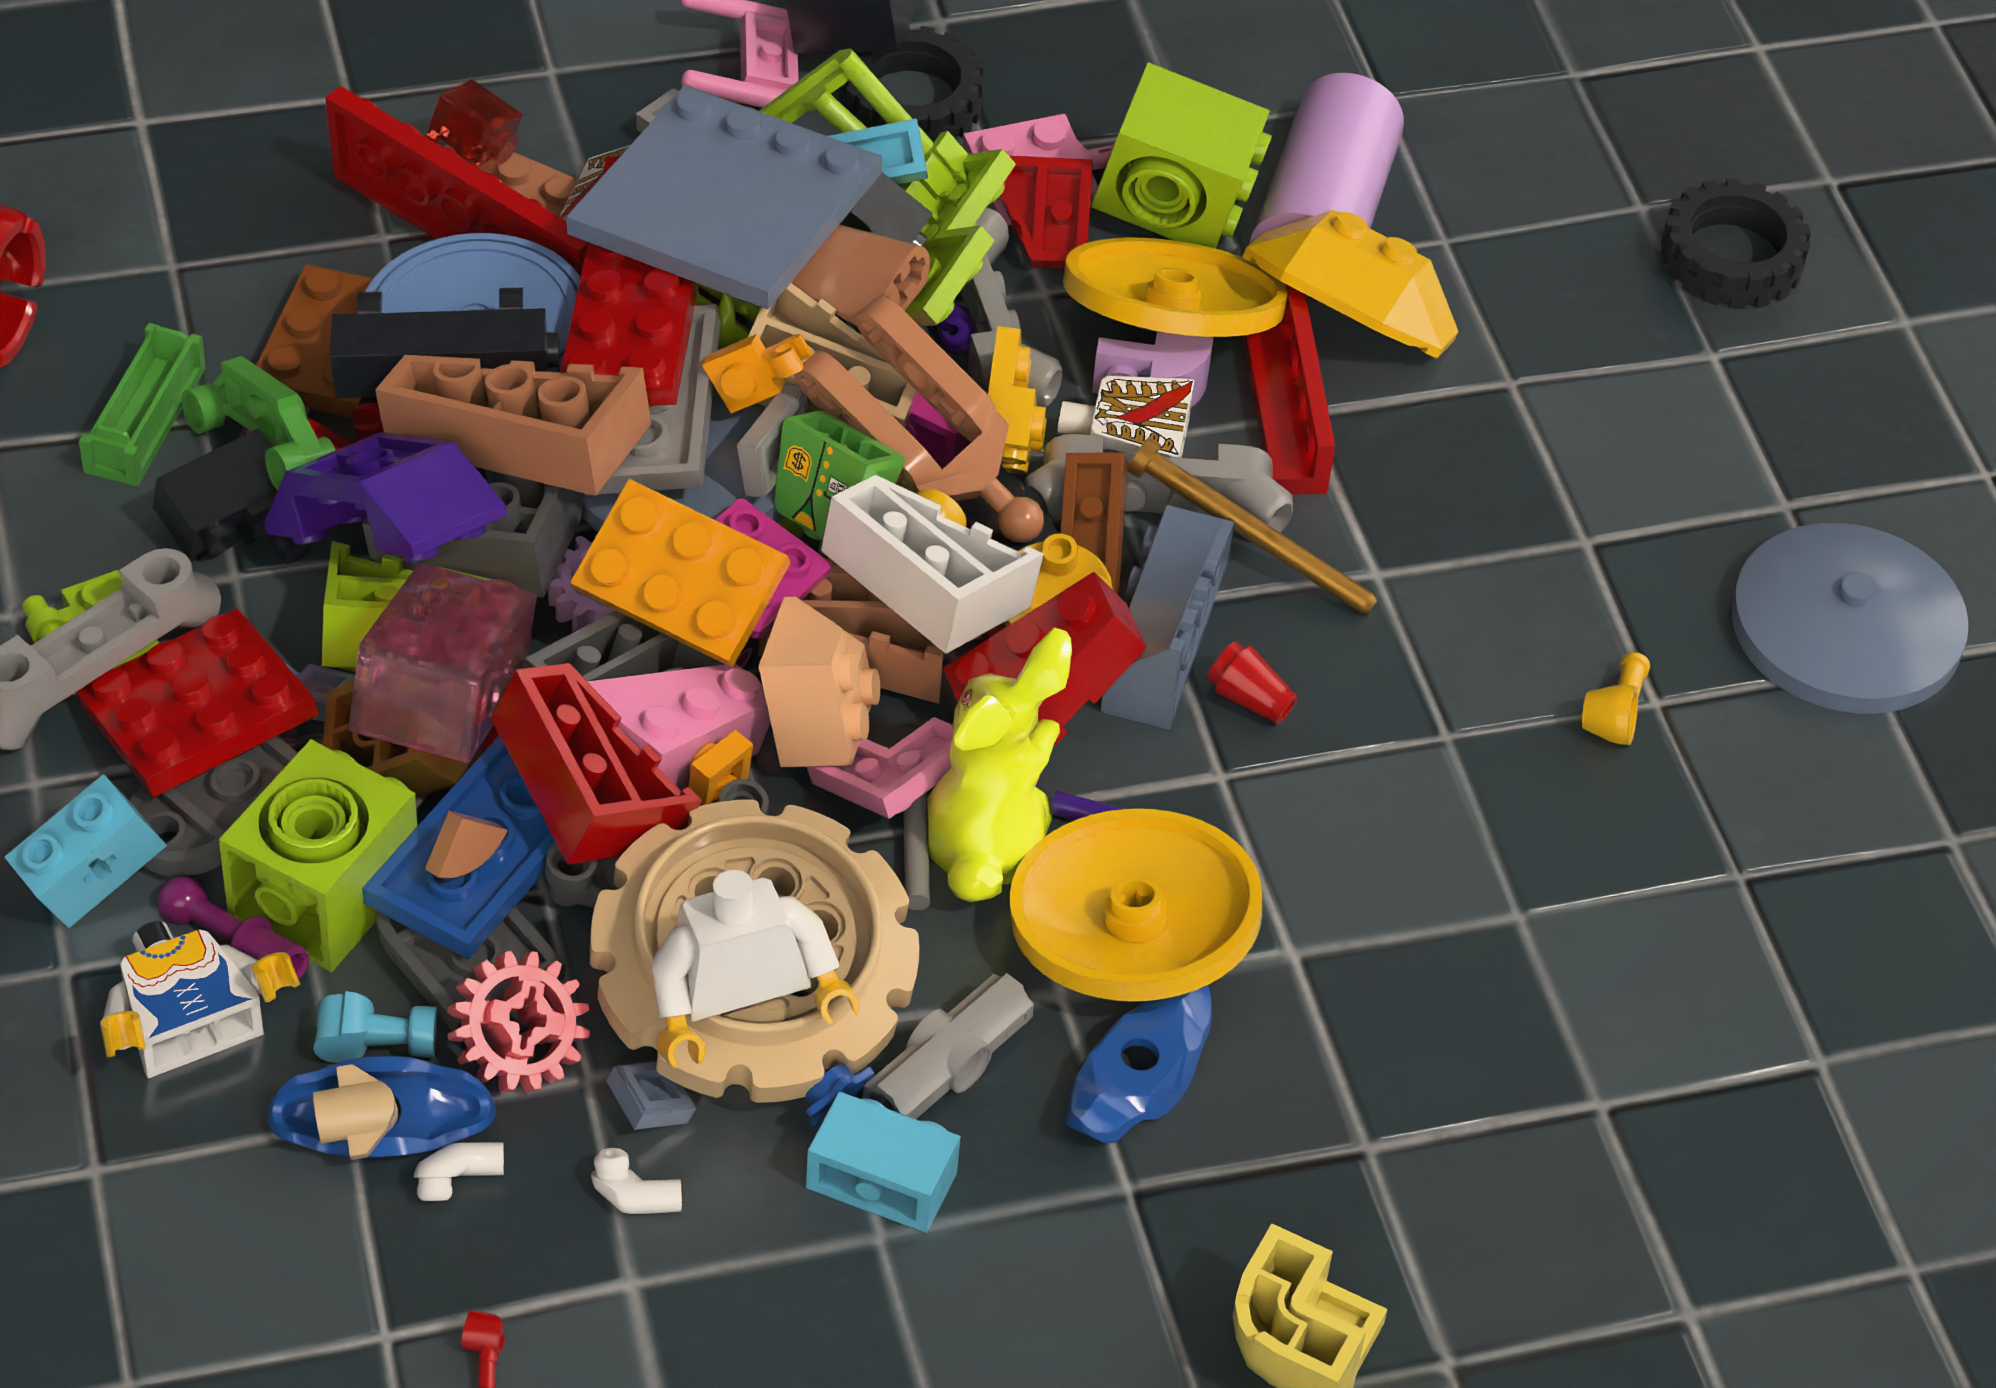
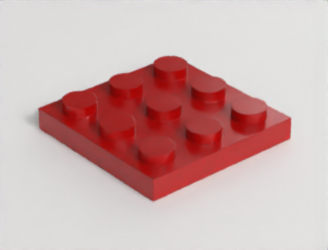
M238 608L224 615L215 616L206 621L204 625L171 641L155 645L150 651L116 668L110 669L76 691L82 709L152 798L319 715L313 695Z

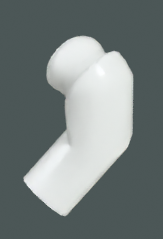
M452 1143L420 1161L414 1172V1178H418V1197L422 1201L448 1200L452 1195V1177L504 1175V1143Z
M606 1148L596 1154L594 1158L596 1170L591 1173L593 1185L601 1195L621 1212L627 1214L682 1212L680 1179L643 1181L629 1169V1156L622 1149Z

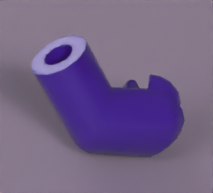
M955 304L950 315L936 326L943 348L952 353H962L970 348V335L975 334V328L969 310Z

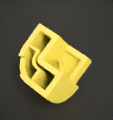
M1274 1224L1270 1225L1245 1268L1235 1299L1232 1318L1236 1340L1246 1365L1270 1385L1277 1388H1353L1356 1374L1384 1325L1387 1309L1328 1282L1327 1276L1333 1251Z

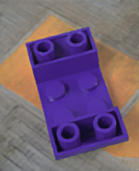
M378 432L286 471L264 524L267 534L293 538L295 544H307L327 537V529L340 523L352 524L362 522L368 515L376 551L402 555L404 561L414 562L437 555L439 553L438 546L451 540H467L484 534L486 532L485 525L507 516L505 503L454 441Z

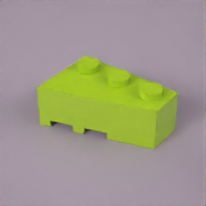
M332 541L323 606L322 667H338L345 671L360 672L366 670V667L372 669L379 662H388L396 668L417 663L426 672L433 670V673L462 675L464 668L506 664L511 584L443 567L437 568L435 576L404 569L403 558L385 554L382 557V563L350 556V545ZM440 594L448 599L444 629L437 632L428 630L426 651L423 658L412 659L406 657L403 654L407 623L411 621L423 622L426 597L428 595Z

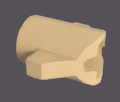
M353 1064L336 1067L339 1088L313 1092L321 1144L348 1140L351 1160L366 1158L395 1125L398 1119V1108L392 1090L385 1083L378 1081Z

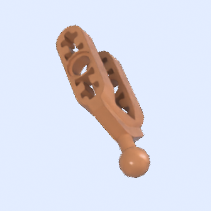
M882 295L877 296L856 315L855 321L859 331L869 344L953 428L971 442L946 467L941 469L926 449L830 354L820 350L816 351L803 363V370L794 374L802 392L819 410L829 412L906 457L903 468L895 483L896 485L913 493H917L922 489L938 490L951 497L954 501L977 498L980 495L999 514V529L1004 537L1012 542H1029L1038 537L1042 531L1044 516L1039 504L1029 497H1014L996 478L1000 469L1009 423L996 411L995 405L985 391L890 298Z

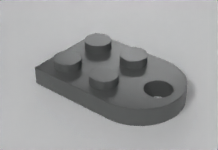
M276 736L154 798L151 797L142 785L132 796L130 802L158 835L165 832L177 833L171 841L165 843L167 846L147 862L144 867L161 875L178 877L201 874L222 865L219 846L220 837L297 755V752Z
M516 906L469 960L376 910L378 938L384 951L430 1006H437V1014L452 1031L461 1027V1019L447 1014L448 1006L457 1002H465L466 1000L455 987L458 982L466 978L478 981L473 967L485 960H488L496 968V956L512 951L518 965L523 955L534 951L538 952V968L543 969L548 964L558 961L562 966L557 979L559 981L565 979V962ZM510 980L495 985L487 994L485 1000H503L504 989L510 986Z

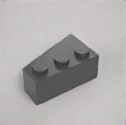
M615 610L526 657L522 669L570 663L586 681H595L725 664Z

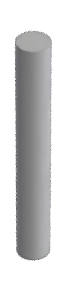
M927 792L913 801L912 805L903 811L905 891L909 898L908 908L911 910H923L930 905Z

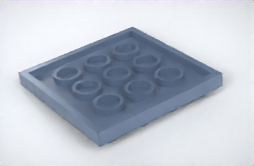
M684 85L566 216L567 234L769 309L882 174V156Z

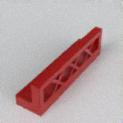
M1286 284L1288 295L1282 321L1269 330L1242 335L1263 451L1272 459L1273 480L1292 495L1327 494L1335 452L1329 411L1306 295Z

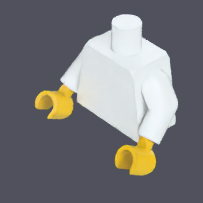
M727 870L720 873L714 879L713 892L686 899L679 907L677 927L670 931L652 962L659 1018L666 1017L667 1027L661 1031L657 1038V1049L664 1060L673 1068H676L674 1051L676 1046L684 1040H688V1052L690 1058L696 1064L702 1063L705 1057L706 1048L704 1042L687 1027L685 1014H688L691 1022L767 1001L811 988L809 978H817L819 987L816 989L814 996L815 1004L827 1023L834 1025L827 1007L830 1000L835 996H846L855 1016L858 1015L860 1009L859 1000L850 985L843 979H838L834 969L840 965L819 916L792 896L778 897L771 880L766 878L752 880L747 873L740 870Z

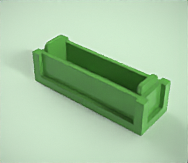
M148 323L144 330L145 340L90 434L83 433L79 440L83 473L136 487L139 486L183 409L182 394L184 390L195 387L206 369L203 338L200 335L191 334L190 337H187L183 332Z

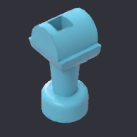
M345 991V994L326 996L319 1001L317 1008V1031L313 1050L320 1059L339 1063L344 1060L361 1058L368 1046L408 1044V1053L412 1057L434 1058L437 1033V1006H414L410 1010L409 1018L374 1014L373 1003L367 997L355 992Z

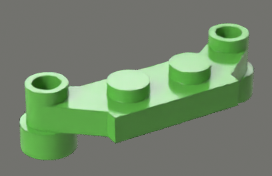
M243 356L221 362L222 373L212 385L206 383L186 389L182 394V407L186 420L191 429L197 434L221 428L225 420L230 418L251 432L256 429L260 430L268 443L273 446L268 448L265 453V464L269 478L277 490L286 471L336 451L332 442L327 437L317 439L306 418L305 407L298 393Z

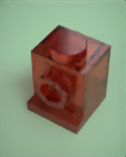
M471 79L440 95L425 137L435 143L444 141L454 148L459 156L473 161L478 166L491 159L498 164H503L512 156L517 148L519 139L516 136V132L523 114Z

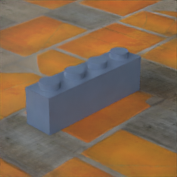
M1166 505L1159 527L1148 526L1141 550V559L1146 560L1144 568L1133 567L1125 597L1126 601L1131 602L1129 610L1147 648L1103 694L1102 713L1170 730L1229 562L1234 529L1233 521Z

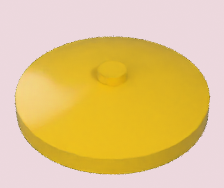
M1111 238L1082 244L1071 250L1067 255L1063 275V286L1066 292L1088 309L1135 327L1180 336L1230 337L1250 335L1269 330L1282 321L1288 295L1285 283L1263 271L1258 264H1253L1241 256L1198 244L1155 238Z
M1157 809L1112 810L1092 814L1065 824L1049 833L1029 850L1017 867L1011 883V925L1016 942L1024 956L1042 974L1068 989L1096 998L1115 1001L1160 1000L1180 996L1211 984L1231 971L1247 955L1258 936L1261 926L1262 886L1259 873L1247 852L1228 834L1215 826L1194 817Z

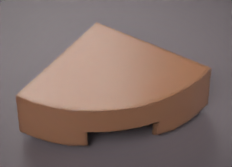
M448 811L425 870L440 878H455L470 873L491 857L504 839L507 829L495 822Z

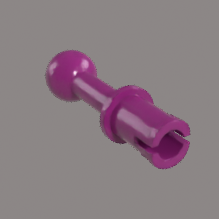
M188 876L174 877L161 887L157 897V907L161 916L169 923L175 925L196 923L231 943V947L257 960L277 952L287 953L290 956L298 980L305 973L309 964V956L305 953L306 949L273 931L271 923L265 918L254 916L245 922L209 902L204 886L196 879Z

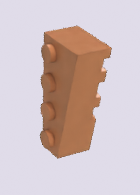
M404 355L375 389L384 433L454 441L474 467L594 496L599 493L651 426L643 368L621 367L619 376L595 375L593 365L569 364L567 373L535 371L534 362L511 360L510 364L502 365L495 369L481 368L480 359Z

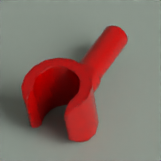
M471 1310L464 1324L461 1347L462 1349L480 1352L478 1360V1388H495L497 1357L501 1355L505 1345L503 1323L497 1315Z

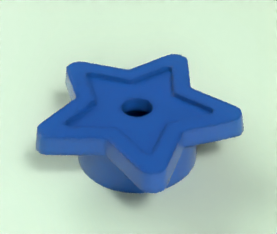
M843 1063L827 1071L823 1079L812 1086L806 1093L805 1098L811 1104L805 1111L811 1117L809 1123L814 1128L823 1123L839 1092L857 1098L858 1091L875 1075L873 1069L868 1067L854 1075Z

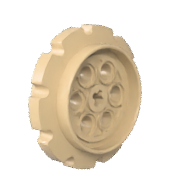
M756 800L721 801L699 806L697 809L689 811L686 829L674 830L668 825L660 823L634 841L615 864L614 884L619 889H605L599 893L592 917L589 959L592 968L604 970L608 973L599 979L597 999L609 1024L629 1049L636 1050L642 1046H649L658 1051L657 1038L661 1031L667 1027L666 1017L659 1018L652 962L670 931L677 927L680 905L686 899L713 892L714 879L720 873L727 870L743 871L752 880L759 878L769 879L772 881L777 893L782 896L796 898L822 920L840 965L834 970L838 979L846 981L858 998L860 1006L858 1015L855 1016L846 996H835L830 1000L827 1007L834 1025L827 1023L815 1004L814 996L819 983L816 977L809 978L811 988L804 989L810 993L808 996L797 997L787 994L691 1022L689 1015L685 1014L687 1027L704 1042L706 1051L702 1063L696 1064L690 1058L687 1048L688 1040H684L676 1046L674 1051L676 1068H673L658 1052L656 1071L670 1081L687 1089L715 1098L721 1097L725 1089L730 1085H741L747 1088L751 1101L756 1103L788 1101L806 1097L808 1090L823 1079L825 1070L844 1063L855 1075L874 1060L888 1045L895 1033L898 1015L891 1008H904L910 1004L919 964V936L915 929L900 925L906 919L909 906V898L903 885L889 864L877 851L870 850L865 853L851 851L848 848L850 830L820 813L795 805H787L782 814L768 816L761 812L759 803Z

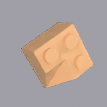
M796 596L784 597L759 664L780 767L852 765L859 741H865L868 737V714L871 705H877L880 700V677L876 668H869L866 648L862 642Z

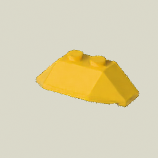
M1330 210L1267 230L1246 247L1242 256L1249 262L1258 264L1263 271L1279 281L1383 335L1408 346H1416L1422 352L1438 359L1454 342L1458 334V329L1431 260L1418 254L1416 248L1411 243L1397 237L1387 238L1368 228L1366 221L1355 214Z

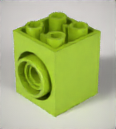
M1148 62L1116 139L1091 208L1175 241L1216 249L1221 235L1232 238L1243 211L1242 207L1234 203L1236 200L1243 203L1247 202L1259 171L1249 166L1250 163L1258 166L1261 165L1272 135L1262 132L1270 110Z
M310 739L219 839L228 913L244 922L254 916L265 918L271 923L273 931L306 949L305 953L309 956V961L332 973L376 923V910L363 904L362 888L417 828L415 793L410 791L398 779L383 777L358 764L347 753L340 750H331Z

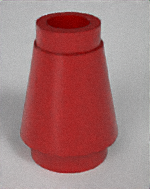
M1236 641L1232 642L1220 654L1207 675V680L1216 686V694L1266 719L1269 718L1276 725L1282 722L1290 713L1299 697L1290 690V687L1252 645L1244 648Z

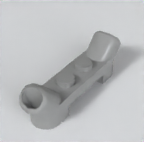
M986 207L976 221V225H981L995 241L983 257V266L979 273L966 282L959 293H961L964 304L971 314L975 328V334L970 335L968 375L982 389L988 391L997 326L1020 329V324L1016 311L1014 309L1008 310L1006 307V290L1002 273L1000 271L993 272L991 264L1007 246L1009 239L1008 226L1001 214ZM1031 348L1030 359H1032L1028 388L1036 389L1037 406L1048 407L1054 401L1060 389L1062 367L1059 360Z
M1065 434L1053 438L1045 447L1044 465L1025 477L1023 485L1028 497L1037 502L1043 513L1049 514L1055 523L1062 519L1066 453H1103V436ZM1218 444L1216 460L1165 457L1280 533L1288 525L1293 513V495L1273 480L1272 459L1265 451L1246 445ZM1125 454L1128 461L1127 468L1135 455ZM1127 471L1124 511L1164 513L1166 505L1210 515L1144 472L1141 478L1138 479Z
M168 548L153 550L118 570L122 588L30 646L19 635L0 645V749L11 751L24 748L41 715L45 711L175 627L193 630L217 616L220 610L221 596L219 588L213 580L202 573L193 572L191 561L184 553Z

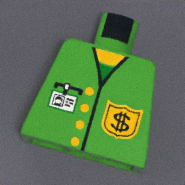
M825 410L785 417L781 433L774 498L775 508L778 513L803 527L800 537L803 543L822 557L829 558L821 551L832 496L873 475L882 477L895 484L906 457Z

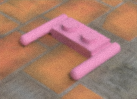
M681 0V4L685 8L742 21L740 26L741 81L695 70H687L681 77L682 87L687 85L729 101L763 108L798 82V54H794L787 9L748 0Z

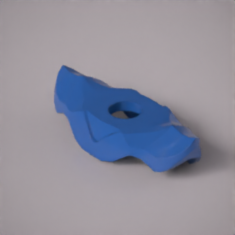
M1204 986L1180 996L1145 1001L1135 1009L1124 1014L1104 1034L1082 1061L1069 1092L1063 1123L1103 1143H1114L1139 1122L1159 1119L1169 1113L1186 1093L1194 1077L1204 1043L1210 1034L1212 1000L1209 986ZM1130 1046H1143L1150 1049L1156 1055L1158 1062L1151 1069L1135 1070L1124 1063L1121 1053Z
M373 1056L344 1060L332 1066L291 1078L280 1087L273 1097L267 1117L270 1129L281 1139L328 1154L350 1156L348 1140L321 1144L313 1102V1092L339 1088L336 1067L350 1064L355 1065L378 1081L385 1083L392 1090L394 1098L401 1107L399 1120L368 1156L370 1158L417 1154L458 1142L489 1127L495 1119L496 1108L490 1092L477 1078L468 1072L411 1057Z

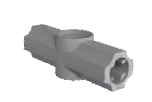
M1007 973L1004 976L993 974L949 1013L938 1009L928 1014L911 1034L906 1050L864 1085L863 1098L875 1100L891 1111L917 1119L950 1089L956 1093L966 1091L985 1071L990 1062L992 1052L1033 1017L1034 1004L1025 993L1023 985Z

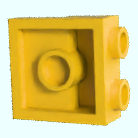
M997 326L988 396L995 405L996 411L1009 423L1001 465L1009 474L1024 475L1028 472L1031 451L1042 452L1047 420L1045 418L1046 407L1037 406L1036 389L1028 388L1032 359H1030L1031 347L1022 346L1021 329Z

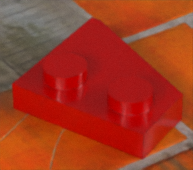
M1009 155L1016 165L1004 181L1005 188L999 197L1031 268L1065 269V262L1069 252L1082 244L1088 243L1093 159Z

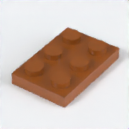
M305 264L256 366L297 392L304 406L311 407L313 410L354 418L353 408L360 404L368 403L370 397H335L330 362L332 314H358V292H365L373 278Z

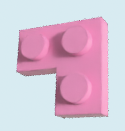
M933 717L890 749L868 739L859 741L852 765L807 766L812 784L890 819L895 814L908 809L913 801L937 785L951 768L949 753L953 725Z

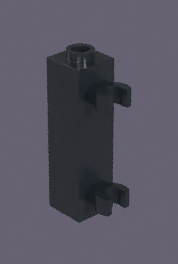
M523 287L499 288V310L382 313V292H358V314H332L330 362L336 398L377 397L375 389L404 355L480 359L481 368L495 369L499 366L510 364L511 360L534 362L535 371L549 372V368L560 367L559 333L547 331L546 308L523 309Z

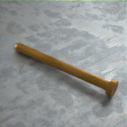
M1151 437L1145 440L1127 468L1129 473L1140 479L1145 472L1211 516L1233 521L1234 531L1358 612L1369 614L1377 602L1372 592L1159 454L1160 443Z

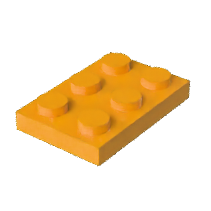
M628 479L570 584L574 590L733 667L791 562L786 554Z

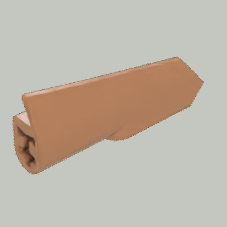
M838 225L793 279L792 284L816 302H819L821 299L825 300L836 309L835 315L857 326L855 321L856 315L879 295L890 298L904 311L908 308L926 283L930 268L929 253L926 248L920 245Z

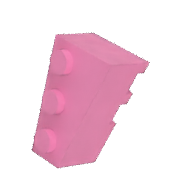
M736 663L733 667L725 664L587 681L622 717L618 726L641 750L649 745L662 758L658 768L680 791L689 787V765L695 754L704 745L710 742L717 744L736 729L753 744L751 756L753 757L759 753L771 722L762 683L759 682L755 675L742 669Z

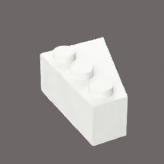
M873 475L832 496L821 551L945 654L1031 607L1044 553L1029 546H1026L1022 553L991 539L992 529L975 522L971 529L941 516V505L877 475Z

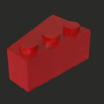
M1093 571L943 669L957 702H959L970 679L988 673L1017 679L1032 649L1054 627L1067 631L1071 638L1072 655L1066 687L1062 691L1044 699L1038 708V722L1042 719L1054 720L1059 724L1060 734L1054 742V746H1056L1068 733L1063 726L1089 699L1095 704L1143 653L1147 646L1127 604Z

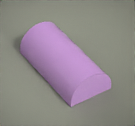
M1353 73L1325 75L1313 81L1306 88L1253 229L1249 245L1267 230L1330 210L1355 214L1365 220L1368 228H1371L1404 127V116L1401 106L1388 89L1368 77Z

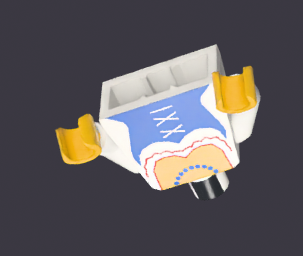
M154 921L143 925L135 932L132 939L137 952L125 956L120 962L122 982L110 989L103 1019L100 1021L106 1056L108 1058L116 1056V1050H125L131 1046L138 1047L144 1072L149 1079L264 1035L258 994H262L265 1002H270L276 998L275 992L279 988L285 986L296 988L300 985L290 956L284 952H277L257 960L229 945H219L208 931L198 929L174 938L167 924L162 921Z

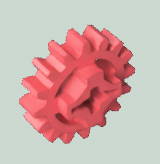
M512 951L496 956V968L488 960L473 967L478 981L466 978L458 982L455 987L466 998L465 1002L454 1003L448 1006L447 1014L461 1019V1027L448 1033V1040L464 1041L467 1047L458 1057V1063L463 1065L475 1060L480 1065L476 1078L481 1083L489 1081L495 1075L499 1076V1092L502 1093L515 1090L519 1079L525 1093L541 1089L542 1077L550 1084L561 1080L565 1076L559 1062L569 1066L579 1062L582 1056L571 1046L572 1042L589 1038L590 1035L588 1029L576 1025V1017L589 1011V1005L586 1003H573L570 997L579 987V982L575 979L562 984L557 979L562 966L558 961L548 964L543 969L538 968V952L534 951L523 955L518 965ZM510 980V986L504 989L503 1000H485L487 994L495 985ZM543 994L548 998V1000L550 1001V1003H551L553 1009L551 1008V1006L549 1005V1003L547 1002V1000L545 999V997L543 996ZM517 1010L518 1020L528 1025V1030L519 1034V1024L510 1021L509 1016L510 1013ZM482 1032H484V1034L494 1047V1051L487 1044ZM552 1043L551 1048L543 1058L536 1063L527 1064L528 1058L533 1056L535 1044Z

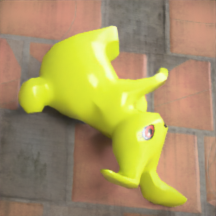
M1054 627L1032 649L1017 679L991 673L970 679L955 708L953 735L949 753L951 768L927 797L928 850L930 858L948 873V885L954 895L962 900L976 902L993 898L1002 893V884L1012 883L1020 862L1029 850L1046 836L1052 820V815L1050 814L1051 802L1046 794L1035 786L1041 772L1049 761L1054 742L1060 734L1059 724L1054 720L1042 719L1038 722V708L1044 699L1062 691L1066 687L1072 655L1071 638L1067 631Z

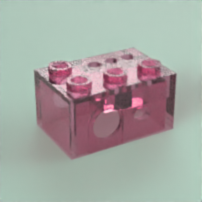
M419 562L359 643L348 731L469 763L494 725L491 717L515 670L522 669L524 660L528 657L537 593L518 589L515 584L506 580H484Z

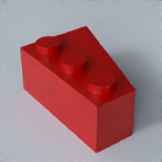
M570 663L517 669L507 685L491 720L567 864L619 857L634 841L660 823H664L674 830L687 828L689 811L697 809L702 800L690 787L682 791L676 787L658 768L662 758L649 745L641 750L618 726L622 717Z

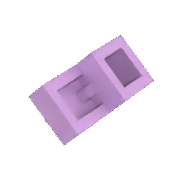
M1157 332L1155 345L1099 337L1092 393H1099L1101 379L1106 376L1195 380L1191 407H1193L1202 398L1207 387L1214 337L1180 336Z

